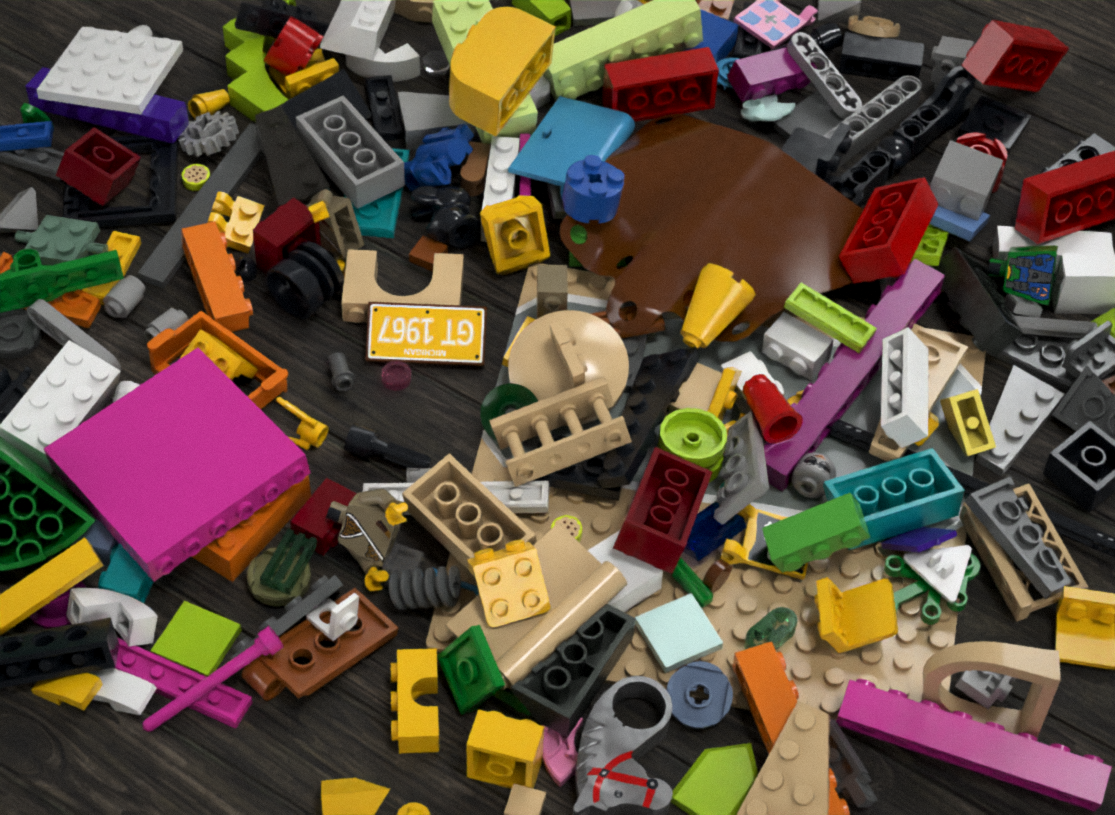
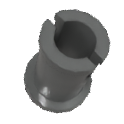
M343 353L331 354L328 357L329 360H327L333 376L331 383L337 390L347 391L353 387L355 376L349 371L346 357Z

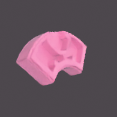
M580 718L568 738L542 724L544 726L543 763L548 774L559 787L575 774L578 753L574 740L576 733L583 725V718Z

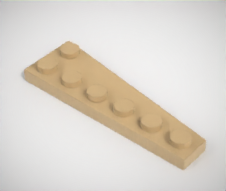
M914 324L912 332L928 348L929 415L965 357L968 346ZM880 418L869 454L889 462L902 458L910 445L901 448L893 439H890L881 427Z

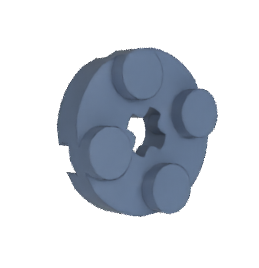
M703 661L686 664V666L681 667L671 676L667 685V692L672 701L671 715L686 727L707 729L716 726L728 714L733 699L732 686L728 678L723 674V671L714 664ZM698 687H703L704 693L709 695V699L702 700L701 704H696L695 698L690 697V692L697 691Z

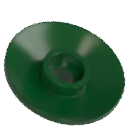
M507 383L495 387L486 395L481 405L480 418L483 428L490 437L497 441L489 420L505 415L509 408L518 410L538 402V399L528 388L519 384Z

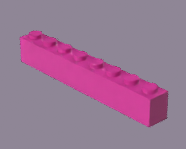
M850 679L836 720L837 724L843 728L1093 812L1102 805L1112 766L1103 764V759L1097 756L1085 754L1082 757L1070 753L1071 750L1064 745L1053 743L1049 746L1037 742L1038 739L1031 734L1018 733L1016 735L1005 731V727L998 723L985 722L983 724L972 720V716L961 711L950 713L941 710L940 706L928 700L917 702L908 699V695L901 691L890 689L887 692L875 688L876 685L865 679H857L856 681Z

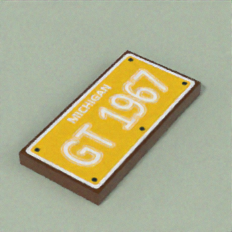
M368 302L366 362L485 367L487 307Z

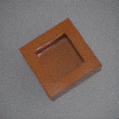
M423 235L409 253V262L433 272L434 254H448V246Z

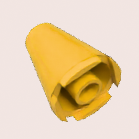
M711 263L707 264L706 267L704 266L700 272L680 332L684 337L683 342L691 348L696 347L697 350L699 347L706 348L752 302L755 296L753 288L743 279L740 283L731 278L734 273L726 268Z

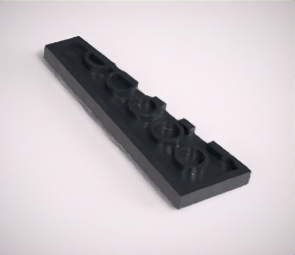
M696 347L677 349L662 354H651L643 358L622 413L632 442L608 451L597 479L602 489L629 485L647 454V450L651 447L657 436L654 432L656 427L669 415L666 411L670 402H676L680 395L678 388L681 382L689 379L700 359V354Z

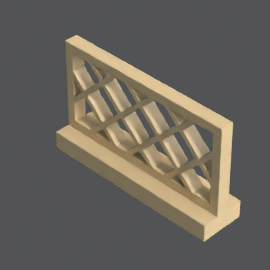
M1026 484L1013 489L1017 498L1026 495L1031 504L1029 512L1026 511L1031 521L1043 525L1046 532L1044 537H1042V541L1046 547L1056 550L1060 555L1059 561L1061 565L1064 562V570L1076 583L1072 587L1088 590L1087 583L1031 485ZM963 502L959 518L1016 622L1028 618L1030 612L1057 603L1062 591L1047 599H1044V597L1035 601L1032 599L1028 591L1031 583L1023 572L1016 570L1013 564L1014 561L1010 559L1009 555L994 539L992 534L974 515L967 504Z

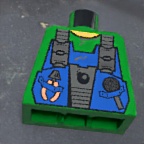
M1058 246L1010 247L1007 260L990 259L988 275L1005 278L1003 287L1005 293L1049 305Z

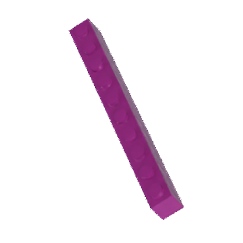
M914 259L908 266L905 274L896 277L894 285H888L884 289L880 298L881 301L878 305L872 304L865 315V321L877 329L864 349L859 354L841 343L834 353L832 362L830 364L826 362L820 369L816 382L814 384L810 382L805 387L799 403L791 405L802 416L803 423L800 430L788 440L776 444L766 442L763 445L770 485L784 492L791 483L792 472L805 454L817 450L830 433L831 429L827 428V426L832 427L837 419L843 417L882 367L883 339L908 327L910 330L913 328L914 324L918 322L940 294L945 277L944 274Z

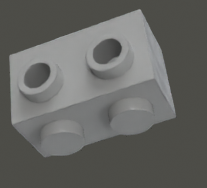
M942 36L939 45L934 46L931 61L935 62V66L932 71L931 82L935 83V90L946 74L963 63L968 50L974 46V41ZM957 78L955 83L960 86L967 78Z

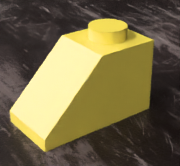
M978 389L940 400L948 428L966 457L996 448Z

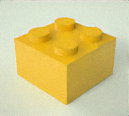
M478 710L466 744L467 777L512 789L513 783L534 789L543 761L544 726L528 719L517 720L506 717L497 711L486 712Z

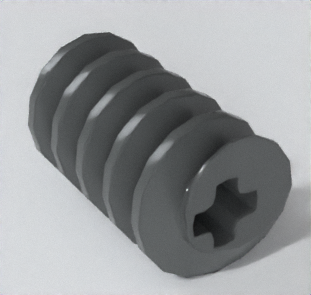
M456 565L450 567L449 575L444 566L438 568L437 576L432 567L426 569L425 577L420 568L414 570L413 577L409 569L402 570L401 578L397 570H394L390 575V598L394 606L399 610L407 608L413 610L419 607L428 609L431 606L440 608L444 605L453 607L457 604L460 597L461 576Z

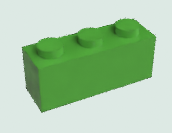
M851 493L762 528L771 561L782 573L798 570L805 563L815 559L822 560L828 558L833 552L843 548L856 547L863 540L871 538L861 506Z

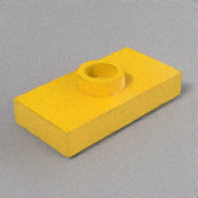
M734 367L724 368L707 411L714 414L721 421H723L726 410L732 409L737 398V393L734 390L742 370Z

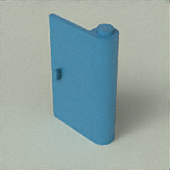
M559 96L511 163L508 172L561 186L560 193L562 198L568 168L573 163L584 160L588 155H596L605 162L616 149L630 138L635 129V122L631 116L624 112Z

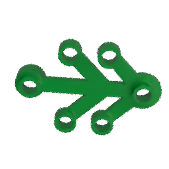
M972 553L970 554L968 566L966 567L957 596L962 603H949L947 601L948 608L955 612L965 609L968 601V596L965 593L967 582L974 579L980 571V562ZM888 556L884 564V571L888 576H902L918 580L893 593L896 613L899 605L929 591L927 602L922 607L920 618L928 625L938 623L941 616V608L939 606L941 595L908 564H904L900 556ZM889 564H896L899 568H892ZM926 612H934L935 616H929Z

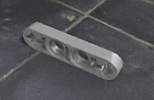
M795 33L788 43L787 51L836 114L846 119L862 107L861 99L816 42L806 33ZM810 62L820 64L822 70L813 68ZM826 82H832L836 84L838 90H833L829 88Z
M38 299L27 308L30 319L63 347L70 340L121 371V365L113 354L45 300Z

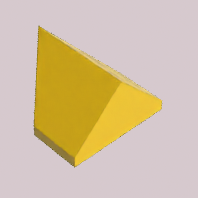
M358 778L321 781L323 815H375L390 789Z

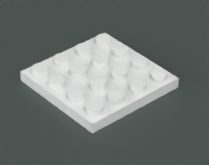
M82 27L37 88L38 98L142 114L183 52L182 41L150 37L142 34L123 33L115 30L96 29L94 27Z

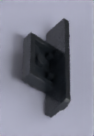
M263 0L261 6L242 2L234 25L236 29L277 39L291 16L300 20L322 36H325L330 24L318 21L315 11L306 5L299 4L296 7L288 5L284 0Z

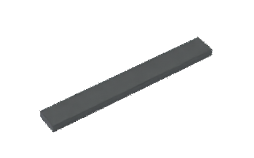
M253 123L247 126L139 270V280L163 289L166 287L186 260L182 249L181 229L207 223L218 191L227 193L230 197L234 195L275 139V131Z

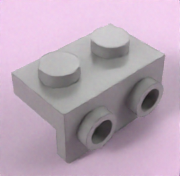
M963 671L955 687L989 709L996 700L1003 702L1013 687L1009 684V681L1013 683L1016 678L989 671Z

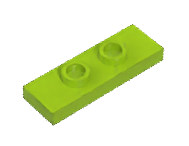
M802 282L784 304V308L859 354L874 336L877 329Z

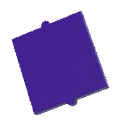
M921 527L881 542L882 549L919 553L957 537V532L950 529Z

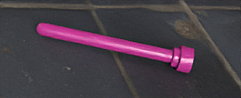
M267 626L258 633L259 637L254 640L255 644L145 719L142 724L143 729L147 732L155 730L262 654L264 656H267L269 653L274 655L284 648V645L270 626Z

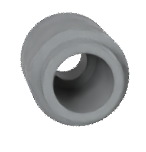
M132 275L119 280L103 298L106 312L115 318H126L143 299V293L146 291L144 284Z
M170 308L148 324V329L144 331L145 337L149 342L163 330L170 328L175 331L189 319L182 310Z

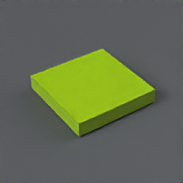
M184 601L151 649V652L207 677L216 671L242 631L241 624Z

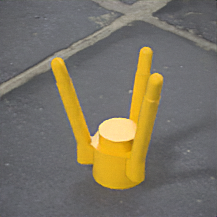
M277 397L276 401L302 420L297 428V434L300 435V439L289 438L297 446L308 450L311 445L316 448L320 447L328 435L329 427L311 418L287 400Z

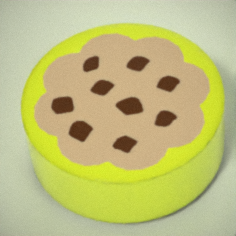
M201 164L189 165L182 171L183 185L191 191H199L210 177L209 169Z
M564 515L552 522L551 529L559 523L578 542L581 541L583 528L577 518Z

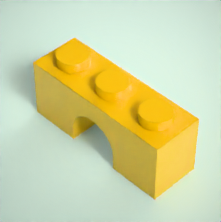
M437 648L397 650V662L391 663V683L397 682V691H391V711H398V720L391 721L392 741H398L399 754L439 752L438 706H421L415 702L422 695L438 694Z

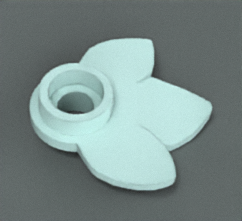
M776 94L756 100L750 99L743 103L741 115L750 122L776 121L790 114L795 108V103H780Z

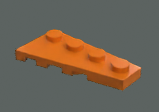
M3 252L0 257V274L10 269V265L13 263L12 255ZM82 290L67 292L55 300L47 302L75 325L90 328L101 308L100 299Z

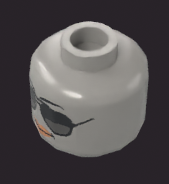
M816 452L807 453L792 472L791 481L793 487L805 497L820 498L825 495L824 481L835 478L836 468L827 456Z

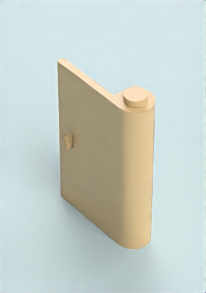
M559 523L533 545L537 550L551 605L548 612L493 628L486 622L480 596L477 595L445 624V627L456 638L471 626H481L504 680L505 686L501 688L503 690L506 688L511 690V687L517 681H522L531 673L532 668L540 661L544 662L555 652L556 647L564 640L567 641L573 636L579 627L627 585L625 577L617 567L608 561L601 564Z

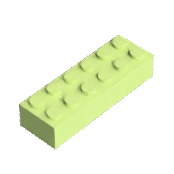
M489 0L433 1L432 24L450 66L456 45L458 43L462 44L471 26L477 25L482 17L493 9ZM530 93L497 136L517 138L520 137V134L534 133L538 111ZM476 127L482 143L490 144L494 135Z
M653 0L555 43L552 63L543 74L550 81L552 96L555 101H557L559 96L574 100L587 92L598 90L603 86L604 64L675 53L695 47L698 43L703 42L701 10L695 0Z

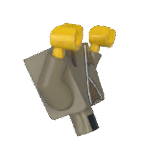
M325 189L314 195L311 203L306 206L309 208L314 222H319L321 247L334 255V259L345 277L348 249L358 250L364 246V242L351 200L345 197L333 196L331 191Z
M385 489L359 492L348 506L333 501L326 516L327 519L342 524L338 541L345 546L366 575L365 586L369 591L382 590L383 586L380 582L388 580V572L385 570L379 571V566L382 567L392 554L400 525L406 522V518L403 517L404 513L408 510L407 503L396 500Z

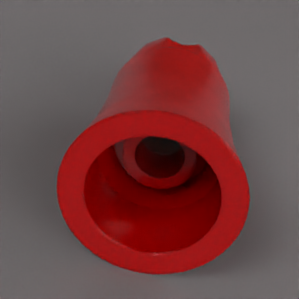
M764 374L754 375L745 382L743 393L760 425L764 439L769 443L776 444L792 438L800 430L803 419L784 398L777 386Z

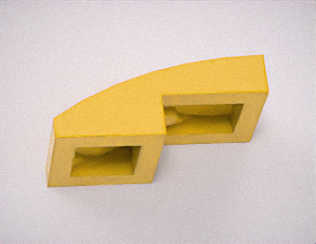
M81 673L37 681L31 691L33 694L59 706L62 702H65L84 711L103 684L100 677L90 673Z

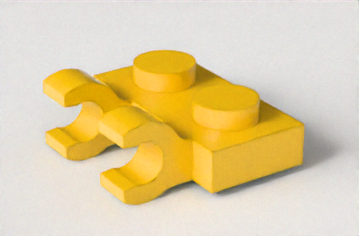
M218 191L207 223L216 222L219 232H224L228 247L249 254L253 243L252 229L259 223L264 205L237 196L236 201H233L227 193ZM221 215L229 216V222H226Z

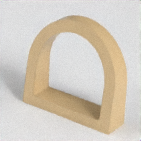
M978 641L949 646L932 655L923 667L924 696L926 700L938 704L941 710L950 713L961 711L971 715L974 721L983 724L985 722L998 723L1004 726L1007 732L1016 735L1018 733H1027L1036 738L1040 733L1061 681L1059 650H1047L1000 642ZM981 670L1032 682L1023 708L1016 710L991 706L987 709L981 704L966 701L951 694L942 686L941 682L949 675L957 672Z

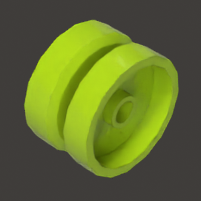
M697 408L675 410L667 415L660 425L657 448L712 471L710 483L717 478L722 469L727 443V430L719 418L705 410Z

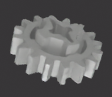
M217 111L214 115H210L208 112L196 116L194 122L189 121V125L178 137V141L183 152H187L189 156L194 153L196 157H199L202 153H206L208 156L216 153V151L220 152L222 146L229 147V141L236 140V134L239 131L234 116H230L228 112L222 115L220 111Z

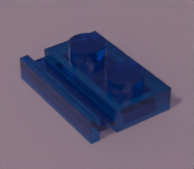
M715 501L697 514L683 552L696 561H700L723 545L726 539L731 540L746 529L744 518L736 514L725 524H720L714 519L715 510L720 507L719 503Z

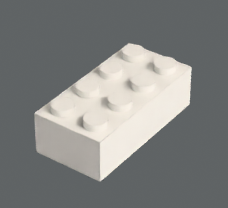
M69 340L0 424V436L51 474L54 470L51 468L43 449L99 413L115 393L121 371Z

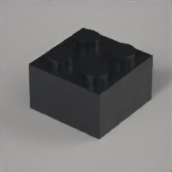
M1089 421L1050 452L1043 475L1090 513L1115 492V440Z

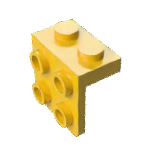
M316 50L305 68L291 75L285 76L271 66L269 67L270 75L284 96L289 100L339 72V65L334 58L324 61Z
M515 540L505 544V549L493 552L492 548L483 549L475 552L474 558L467 559L469 570L476 580L486 622L490 627H498L543 614L550 610L551 605L537 550L530 542L525 543L524 540Z
M829 577L816 581L818 594L814 598L816 607L820 612V621L817 623L820 637L824 641L827 640L838 653L884 640L897 634L898 625L893 587L888 579L884 578L841 592Z

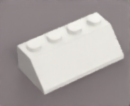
M341 0L320 48L373 61L393 16L396 0Z

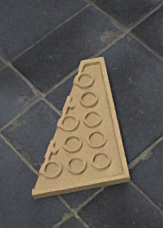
M798 700L737 815H828L830 783L829 714Z

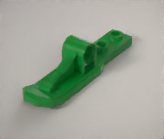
M34 249L18 251L13 257L10 269L0 274V313L28 307L38 299L49 302L67 292L124 279L117 250L54 265H42L39 253Z

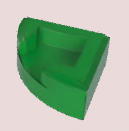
M24 103L20 109L24 124L51 121L44 112L30 104Z

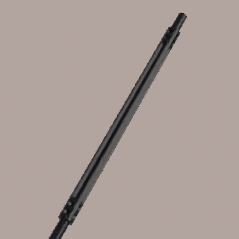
M837 419L832 427L827 426V428L831 429V436L869 452L875 434L840 419ZM907 449L903 457L915 454L916 452ZM947 466L965 490L964 493L968 495L991 485ZM1024 499L1029 508L1027 511L1029 512L1031 504L1028 500ZM1044 508L1058 534L1115 558V537Z

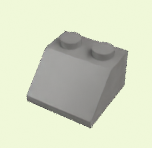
M950 140L930 185L939 204L938 206L978 221L986 209L1003 160Z

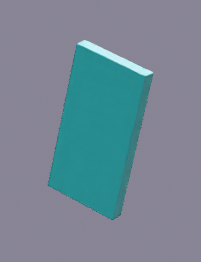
M391 148L403 162H409V150ZM404 186L358 209L352 203L362 236L394 238Z

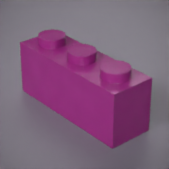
M787 47L735 60L727 75L741 102L750 99H761L766 95L774 93L781 94L793 88L801 89L811 82L791 57ZM810 62V64L812 65V67L815 68V69H817V67H816V65L814 64V62Z

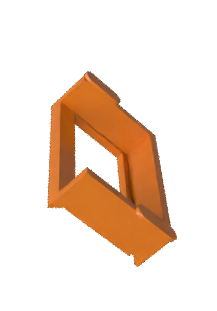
M203 311L198 312L175 331L170 328L165 329L147 343L151 371L156 375L169 367V363L184 353L201 329L220 339L258 369L253 378L259 381L261 386L247 397L260 410L283 391L287 392L288 371L276 365Z

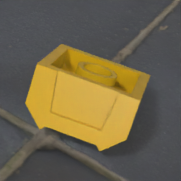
M518 195V197L486 205L480 212L486 242L497 274L507 275L528 268L530 264L541 263L550 257L542 205L534 196Z

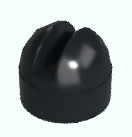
M241 257L235 262L236 270L234 272L236 276H241L243 282H250L257 277V265L253 259Z

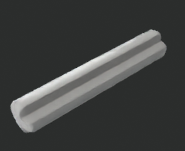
M1014 316L1023 332L1022 334L1082 339L1093 326L1097 325L1095 322Z

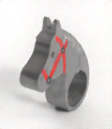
M644 676L623 678L606 690L595 703L586 720L581 736L575 771L578 800L574 805L572 815L668 814L673 795L671 787L661 779L649 778L645 769L636 762L658 745L668 730L672 714V701L667 690L657 681ZM627 698H641L657 708L661 715V721L647 729L623 727V723L617 717L614 718L613 707L618 702Z

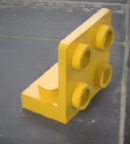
M201 329L180 357L181 359L194 349L199 348L231 381L234 377L239 378L241 374L252 379L258 371L255 366L220 339Z
M1064 586L1056 606L1055 650H1059L1060 662L1115 670V594Z

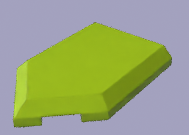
M751 743L705 749L672 791L671 803L689 815H737L758 776Z

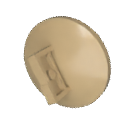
M564 310L539 317L519 334L510 352L508 372L510 383L528 388L538 401L604 376L614 405H616L627 385L629 360L621 337L607 322L586 312ZM595 413L579 419L581 425L598 419V416Z

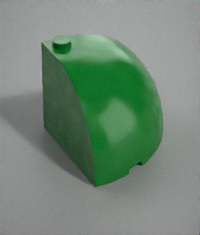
M0 436V571L43 561L63 548L65 549L84 534L95 522L96 518L85 504L60 481Z

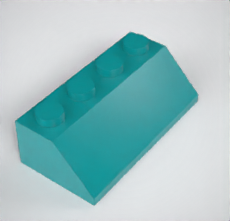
M933 448L836 477L823 483L827 502L851 493L861 506L871 538L863 540L856 547L848 548L849 550L958 516L965 491Z

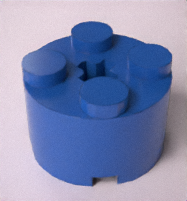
M588 155L584 160L573 163L567 170L562 194L565 212L573 219L583 223H589L590 220H599L598 224L610 221L618 212L624 185V173L613 165L602 161L596 155Z

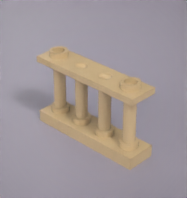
M604 376L489 420L500 450L510 447L514 458L505 462L515 487L632 442L623 416L612 419L608 408L615 405ZM596 413L601 424L583 431L579 419ZM567 424L572 435L554 442L550 431ZM539 436L543 447L525 453L521 442Z

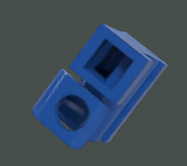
M459 124L455 129L441 128L439 132L428 134L422 139L424 144L417 148L414 159L404 162L405 185L410 191L421 186L436 187L451 183L452 174L449 166L459 165L465 156L473 151L469 142L474 137V133L467 124Z

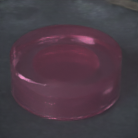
M392 361L382 368V383L386 388L398 391L410 385L412 380L411 368L405 362Z

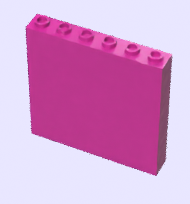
M199 348L194 349L43 449L51 468L154 582L163 575L169 574L183 561L199 553L206 545L225 535L229 529L242 520L251 517L255 511L268 502L277 499L281 493L294 484L300 483L311 473L305 453Z

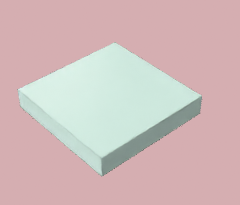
M692 593L635 617L636 627L665 673L723 648V641Z

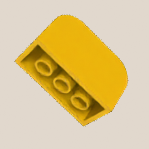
M498 7L487 12L477 25L471 26L462 44L458 43L453 51L449 84V106L452 112L460 119L497 137L551 65L556 26L514 7Z

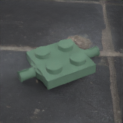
M46 215L35 232L30 233L18 230L15 234V241L17 243H27L25 249H34L39 253L42 265H54L84 258L90 254L96 255L108 252L107 244L94 243L100 233L99 225L96 222Z

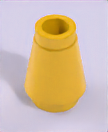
M224 89L196 94L188 101V109L194 119H196V116L208 112L210 115H213L229 104L230 98Z

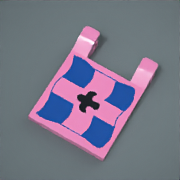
M757 0L735 16L733 21L768 47L774 49L804 26L813 24L815 21L813 16L818 10L809 5L798 16L779 3L782 0Z

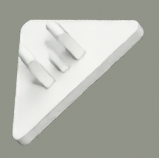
M969 545L925 550L919 553L910 552L904 554L903 561L949 603H955L972 548Z

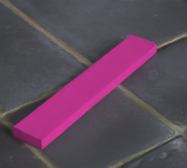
M118 638L119 649L114 669L124 671L154 684L157 688L155 693L174 700L206 678L204 675L138 646L129 647L124 640ZM221 683L190 704L188 708L236 729L253 701L251 696Z

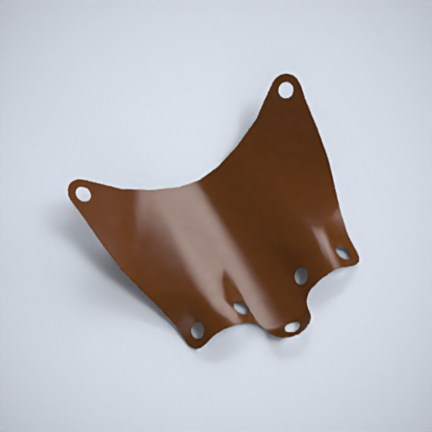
M669 114L648 122L605 160V162L624 173V185L616 216L608 222L598 224L599 220H590L589 223H583L567 215L560 225L562 242L585 269L600 276L614 277L615 285L606 306L607 318L611 325L628 334H638L646 331L656 318L664 312L676 313L685 320L688 309L683 304V296L686 292L695 290L701 270L709 263L719 265L733 272L734 274L731 278L738 283L742 279L745 280L755 292L752 302L713 340L733 342L746 338L769 317L784 310L785 301L801 282L820 294L852 283L839 255L864 209L850 201L805 166L768 141L683 114ZM669 117L673 118L669 122L663 124H655L657 121ZM575 225H581L587 232V240L583 244H577L571 238L570 231ZM633 256V260L622 269L616 268L623 258ZM632 301L637 306V315L633 320L625 321L620 318L619 309L623 303ZM743 322L750 323V326L745 331L739 334H732V330L737 325Z

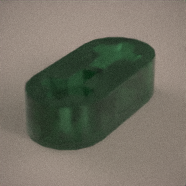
M786 607L773 609L748 630L744 645L745 649L761 645L762 643L755 645L754 639L761 641L767 636L766 643L772 641L775 650H777L795 634L798 621L795 612ZM777 620L781 623L784 621L788 622V627L782 624L775 630Z

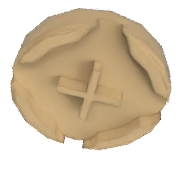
M856 15L849 17L847 29L864 35L892 38L899 36L900 25L898 23L894 25V22H891V20L867 16L863 20H858Z

